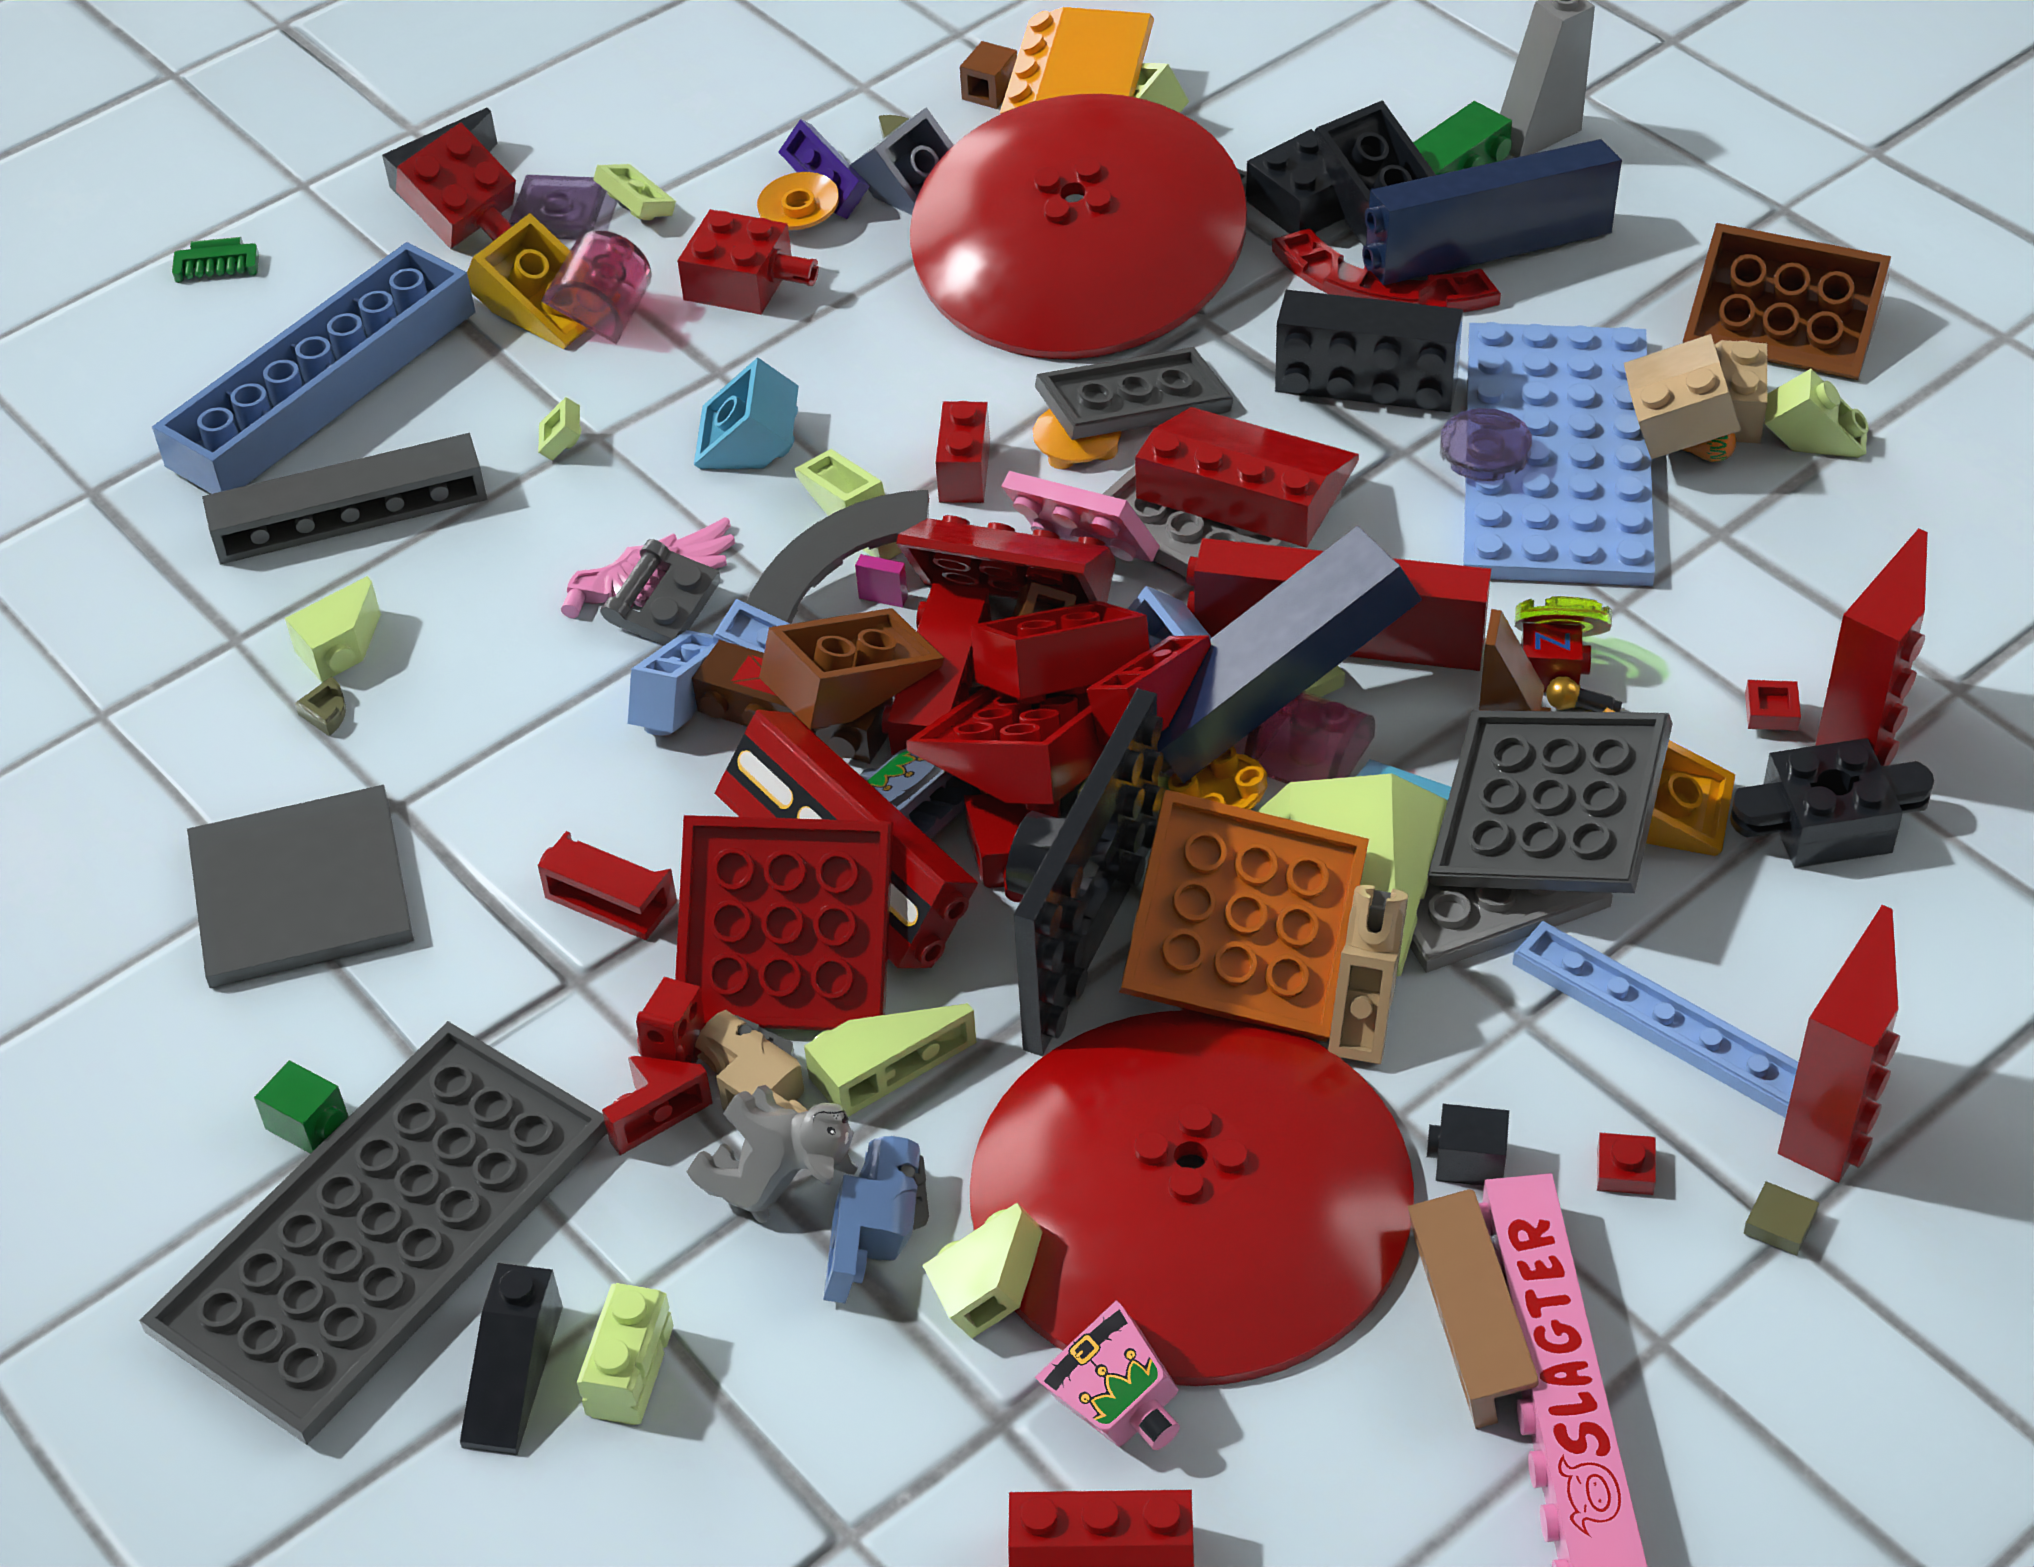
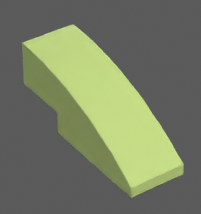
M833 449L794 468L797 478L828 516L855 503L885 495L881 480ZM896 542L871 550L868 547L862 549L870 556L888 560L902 553Z

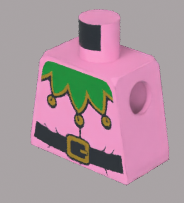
M1117 1300L1035 1376L1056 1400L1118 1447L1124 1445L1138 1432L1153 1450H1159L1171 1442L1180 1429V1425L1163 1408L1176 1396L1179 1389L1136 1322Z

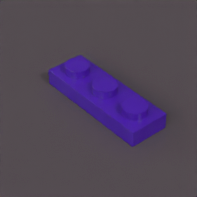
M802 119L799 120L778 151L796 172L819 173L830 178L836 184L839 192V203L834 213L845 219H848L870 187L815 127Z

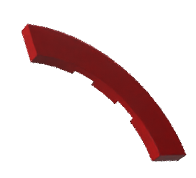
M1311 228L1272 239V252L1295 275L1327 294L1463 309V312L1482 310L1500 305V291L1481 268L1461 273L1427 275V280H1405L1383 286L1372 271L1367 270L1366 267L1361 269L1345 262L1344 255L1324 243Z

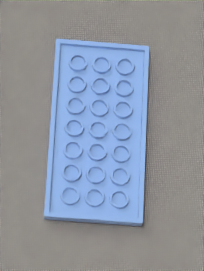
M1469 322L1463 566L1491 569V579L1653 587L1655 563L1651 457L1637 420L1624 368L1625 362L1647 355L1646 329Z

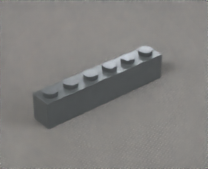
M470 432L202 496L209 532L220 565L488 500Z

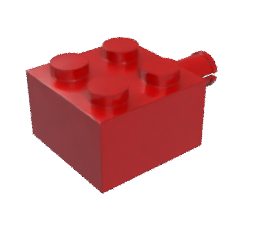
M462 122L397 166L396 192L450 249L480 228L494 241L512 227V224L501 213L513 205L516 180Z
M712 209L708 211L677 260L683 300L762 315L782 280L813 286L819 271L817 259L792 256L788 223Z

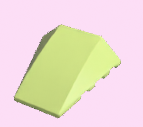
M1392 773L1290 782L1256 812L1368 838L1369 842L1360 886L1372 885L1375 886V890L1391 892L1392 889H1396L1408 894L1397 976H1401L1418 920L1416 913L1420 899H1424L1429 883L1427 876L1448 800Z

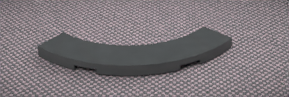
M928 490L904 491L874 497L834 512L813 524L792 540L774 558L755 584L746 603L792 624L798 612L797 607L810 588H815L827 575L841 566L845 558L867 547L871 550L897 541L899 533L929 518L930 498Z

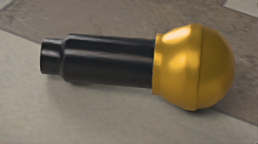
M1566 676L1553 679L1546 690L1549 704L1558 710L1579 707L1593 712H1603L1606 708L1620 712L1622 702L1615 700L1614 697L1580 688V685H1577L1575 681Z

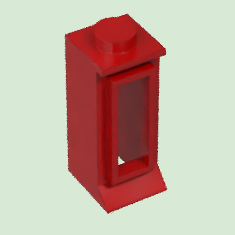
M568 831L561 836L553 847H549L543 853L537 865L546 899L643 940L649 938L677 902L671 868L656 872L579 840L575 842Z

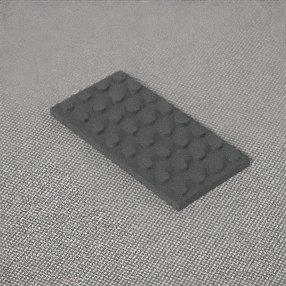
M447 1021L139 1320L142 1328L153 1339L307 1445L607 1134L603 1114Z

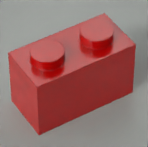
M943 401L935 461L939 502L984 503L990 450L988 402Z

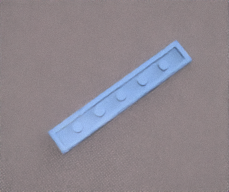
M1542 921L1514 952L1513 965L1786 1118L1798 1061L1545 921Z

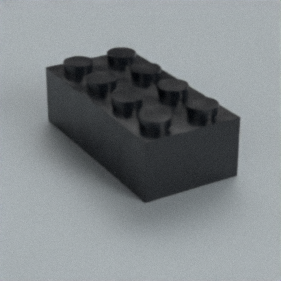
M1286 289L1276 325L1275 392L1451 412L1458 380L1463 309Z

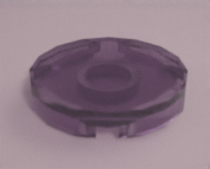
M1487 408L1467 410L1450 418L1442 428L1440 455L1443 461L1446 458L1451 463L1450 469L1458 475L1480 481L1500 480L1505 478V473L1515 470L1516 474L1524 469L1531 456L1532 434L1526 424L1513 414Z

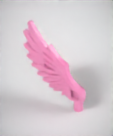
M726 517L678 540L675 534L658 540L667 546L670 551L714 569L727 565L726 556L719 554L735 544L733 535L723 536L731 526L730 520ZM644 545L627 547L615 562L605 567L577 571L569 581L567 587L568 594L561 607L562 613L569 618H576L584 603H605L609 597H615L640 560V550ZM656 568L633 604L643 607L666 572Z

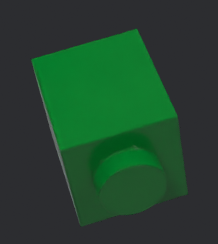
M290 1060L254 1096L265 1129L310 1154L349 1117L339 1086Z

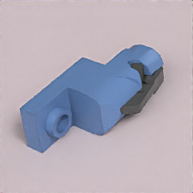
M884 1136L873 1139L869 1142L868 1152L865 1154V1162L859 1177L843 1175L834 1203L823 1300L845 1304L852 1283L862 1284L867 1258L895 1260L906 1246L913 1230L927 1224L929 1211L925 1183L926 1174L924 1158L920 1155L918 1143L908 1138Z

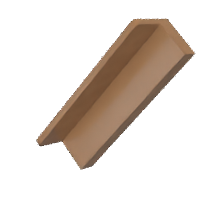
M1468 1189L1409 1205L1408 1211L1416 1246L1475 1429L1498 1423L1494 1398L1535 1388L1538 1386L1539 1381L1476 1194L1473 1190Z

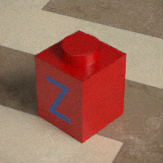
M1523 623L1521 646L1544 686L1543 692L1546 693L1550 682L1557 677H1570L1577 685H1580L1581 674L1589 675L1591 668V646L1582 645V625Z

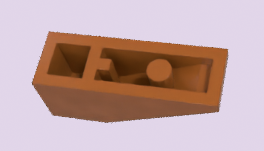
M1491 609L1484 650L1479 710L1551 711V708L1542 707L1544 686L1502 610Z

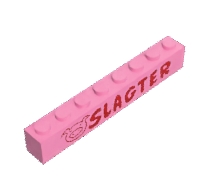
M1549 1173L1486 1179L1482 1203H1479L1539 1381L1537 1387L1521 1391L1523 1399L1517 1400V1417L1521 1434L1531 1435L1534 1451H1529L1528 1454L1529 1473L1532 1486L1534 1488H1543L1546 1504L1540 1506L1542 1533L1545 1542H1555L1558 1559L1552 1561V1567H1648L1553 1175Z

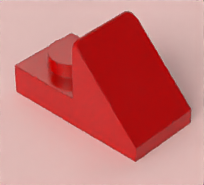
M642 1056L628 1057L636 1091L620 1096L613 1104L602 1109L609 1142L620 1156L713 1104L707 1071L701 1064Z

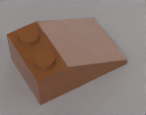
M893 608L769 627L759 678L809 729H825L832 725L849 723L942 667L944 657Z

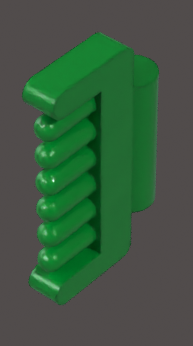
M242 237L191 241V249L177 250L173 256L172 274L176 283L183 282L184 276L187 279H191L194 268L195 275L198 278L203 277L204 267H206V275L212 277L215 266L216 274L222 276L225 271V265H227V274L232 275L235 272V264H237V272L239 274L245 272V266L250 276L258 273L259 252L255 243L243 244Z

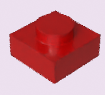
M1747 680L1745 699L1748 729L1798 731L1801 720L1798 681Z
M1599 1132L1597 1145V1191L1653 1195L1656 1183V1137Z

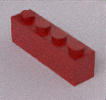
M932 583L927 601H920L916 616L917 632L944 657L942 667L896 694L893 705L885 706L882 717L883 734H889L891 755L906 749L907 740L969 697L975 678L971 625L991 621L988 589Z

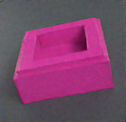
M860 554L855 564L859 599L903 608L908 598L905 563Z

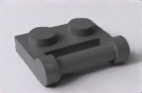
M649 539L640 550V560L615 597H609L600 609V613L604 619L615 626L661 645H666L690 629L721 582L720 572L712 567L670 551L667 546L658 540ZM656 568L666 572L641 611L638 612L631 609V605Z

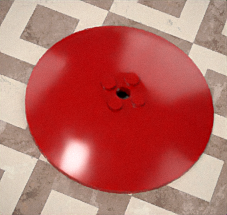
M1100 93L1058 96L1019 106L992 118L968 133L945 153L926 178L917 196L910 225V247L917 276L930 301L944 317L971 337L998 349L1029 357L1047 359L1098 357L1137 347L1163 336L1198 313L1217 294L1235 268L1242 251L1247 226L1245 191L1240 174L1225 148L1211 133L1182 113L1158 103L1124 95ZM1073 194L1084 196L1076 202H1067L1065 200L1067 196Z
M1193 1010L1155 1012L1110 1022L1072 1038L1036 1061L1002 1096L988 1118L977 1144L972 1162L969 1186L973 1231L984 1225L992 1214L1008 1209L1015 1203H1018L1038 1223L1042 1230L1035 1261L1020 1308L1015 1310L1035 1332L1063 1351L1117 1300L1136 1322L1174 1383L1179 1386L1225 1385L1257 1379L1302 1363L1342 1339L1375 1308L1390 1287L1401 1266L1409 1242L1411 1221L1408 1206L1414 1204L1412 1168L1403 1136L1384 1102L1358 1072L1340 1057L1328 1052V1049L1301 1034L1235 1021ZM1192 1154L1203 1158L1205 1163L1201 1167L1193 1169L1181 1167L1176 1161L1184 1155Z

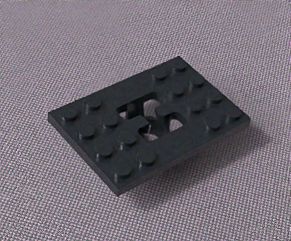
M1139 688L1136 689L1066 819L1031 811L1026 814L1014 836L1006 866V885L1008 890L1024 895L1013 914L1022 1046L1024 1051L1043 1056L1052 1037L1058 1039L1061 1036L1067 1021V1008L1072 998L1078 1000L1082 996L1088 977L1087 970L1131 885L1137 887L1143 877L1146 865L1145 858L1152 846L1164 794V788L1158 786V777L1163 765V753L1158 752V741L1162 732L1163 718L1157 716V693ZM1090 859L1099 868L1094 877L1083 878V869Z

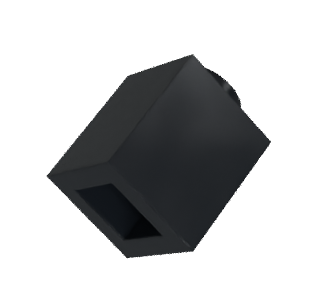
M1443 1103L1441 1125L1429 1124L1426 1158L1437 1159L1435 1181L1484 1186L1486 1179L1504 1178L1510 1110Z

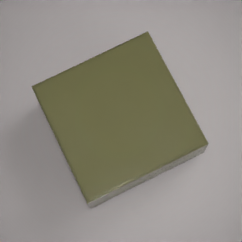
M1765 1181L1745 1223L1743 1234L1797 1256L1817 1215L1819 1202Z

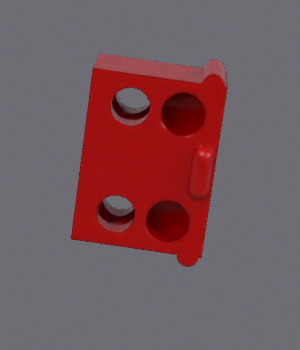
M663 977L644 1009L637 1014L638 1053L642 1057L696 1064L699 1059L697 1056L702 1051L697 1049L695 1044L701 1030L705 1026L700 986Z

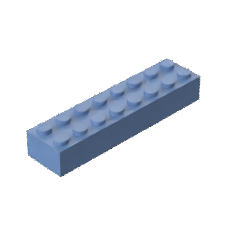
M408 242L404 243L154 424L152 429L164 466L211 494L246 486L476 313L467 272Z

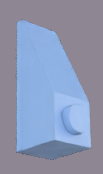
M686 630L631 668L627 724L641 726L649 734L663 736L672 734L692 718L697 709L692 677L716 645L713 641V635Z

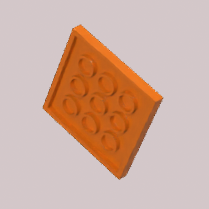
M1165 789L1119 993L1226 1019L1301 1034L1309 1039L1327 1042L1331 1032L1341 952L1346 944L1354 890L1361 883L1369 839Z

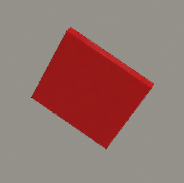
M684 815L675 980L701 987L705 1025L717 1013L724 1010L756 1023L762 1029L815 1031L832 1030L848 1020L885 1015L893 822Z

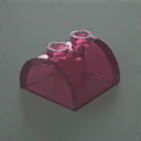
M609 231L587 232L576 240L541 301L617 345L651 283V267L644 253L627 238Z
M1304 691L1248 734L1244 755L1259 761L1266 770L1267 777L1285 784L1349 777L1375 737V719L1370 714Z

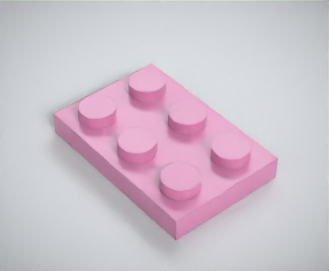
M1012 471L1008 472L1001 486L1014 502V509L1024 515L1032 525L1030 528L1032 532L1037 529L1047 530L1058 534L1062 539L1078 542L1079 537L1096 538L1105 542L1115 557L1125 561H1133L1134 558L1153 562L1160 547L1127 500Z

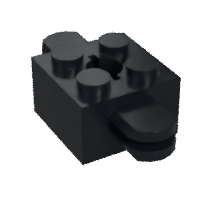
M1868 738L1769 753L1764 783L1736 790L1730 821L1735 831L1746 838L1779 833L1794 868L1893 853L1902 814L1927 809L1934 785V777L1928 767L1918 761L1881 766Z

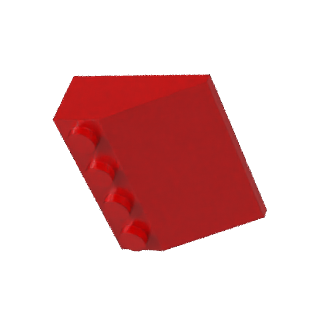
M1190 407L1155 427L1135 456L1136 498L1307 548L1358 463L1359 454Z
M945 515L942 520L927 518L899 533L896 544L925 585L932 586V583L983 588L989 590L990 596L1015 600L1018 598L1021 587L1030 582H1035L1077 595L1075 605L1094 601L1107 603L1116 564L1110 547H1107L1105 542L1096 538L1079 537L1078 542L1060 539L1058 534L1040 529L1033 530L1032 535L1015 532L1013 527L997 522H990L987 527L970 525V521L953 515Z
M1918 528L1843 614L1815 746L1868 738L1881 766L1890 765L1900 745V742L1894 739L1895 734L1903 724L1908 712V707L1903 705V701L1912 688L1917 674L1916 671L1911 669L1912 663L1919 655L1925 642V635L1921 634L1920 630L1925 613L1928 532Z
M987 686L978 690L906 741L908 752L1005 803H1023L1028 810H1045L1054 807L1057 801L1067 793L1072 792L1080 782L1089 777L1106 745L1099 744L1087 693L1065 695L1059 691L1046 694L1047 699L1043 702L1022 704L1017 702L1016 697L997 695L994 689Z
M1885 905L1880 907L1808 1019L1777 1154L1837 1183L1841 1181L1850 1164L1859 1168L1869 1152L1873 1138L1868 1136V1134L1875 1125L1882 1108V1104L1875 1101L1880 1098L1888 1083L1891 1070L1885 1067L1892 1059L1900 1041V1035L1893 1032L1899 1006L1892 908Z

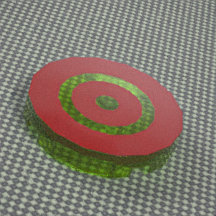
M1552 596L1545 599V606L1534 607V600L1528 599L1516 605L1514 627L1522 631L1523 623L1582 625V637L1600 635L1610 631L1612 627V609L1609 606L1602 607V604L1598 603L1597 600L1580 597Z

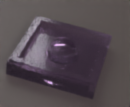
M526 175L509 222L514 226L531 213L557 239L590 240L607 191L593 180L594 177Z

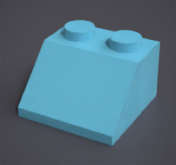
M757 357L702 406L694 465L699 469H764L775 458L784 457L792 448L795 440L793 429L795 417L798 413L797 396L799 385Z

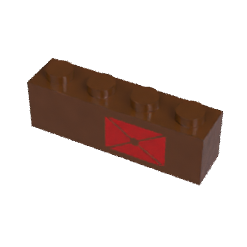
M718 640L692 677L697 710L712 718H721L748 727L756 710L791 712L797 717L759 678L764 656L762 652ZM893 697L852 722L832 725L825 729L810 730L838 756L871 764L889 735L882 732V717L885 706L893 705Z

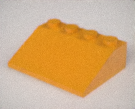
M1062 7L1051 12L1041 11L1035 14L1028 21L1000 114L1035 101L1065 95L1102 93L1134 97L1154 23L1152 14Z

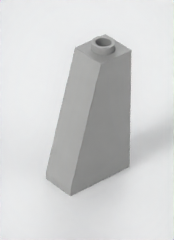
M1538 0L1534 4L1500 111L1501 115L1512 120V147L1510 154L1515 158L1534 154L1582 130L1595 5L1587 0Z

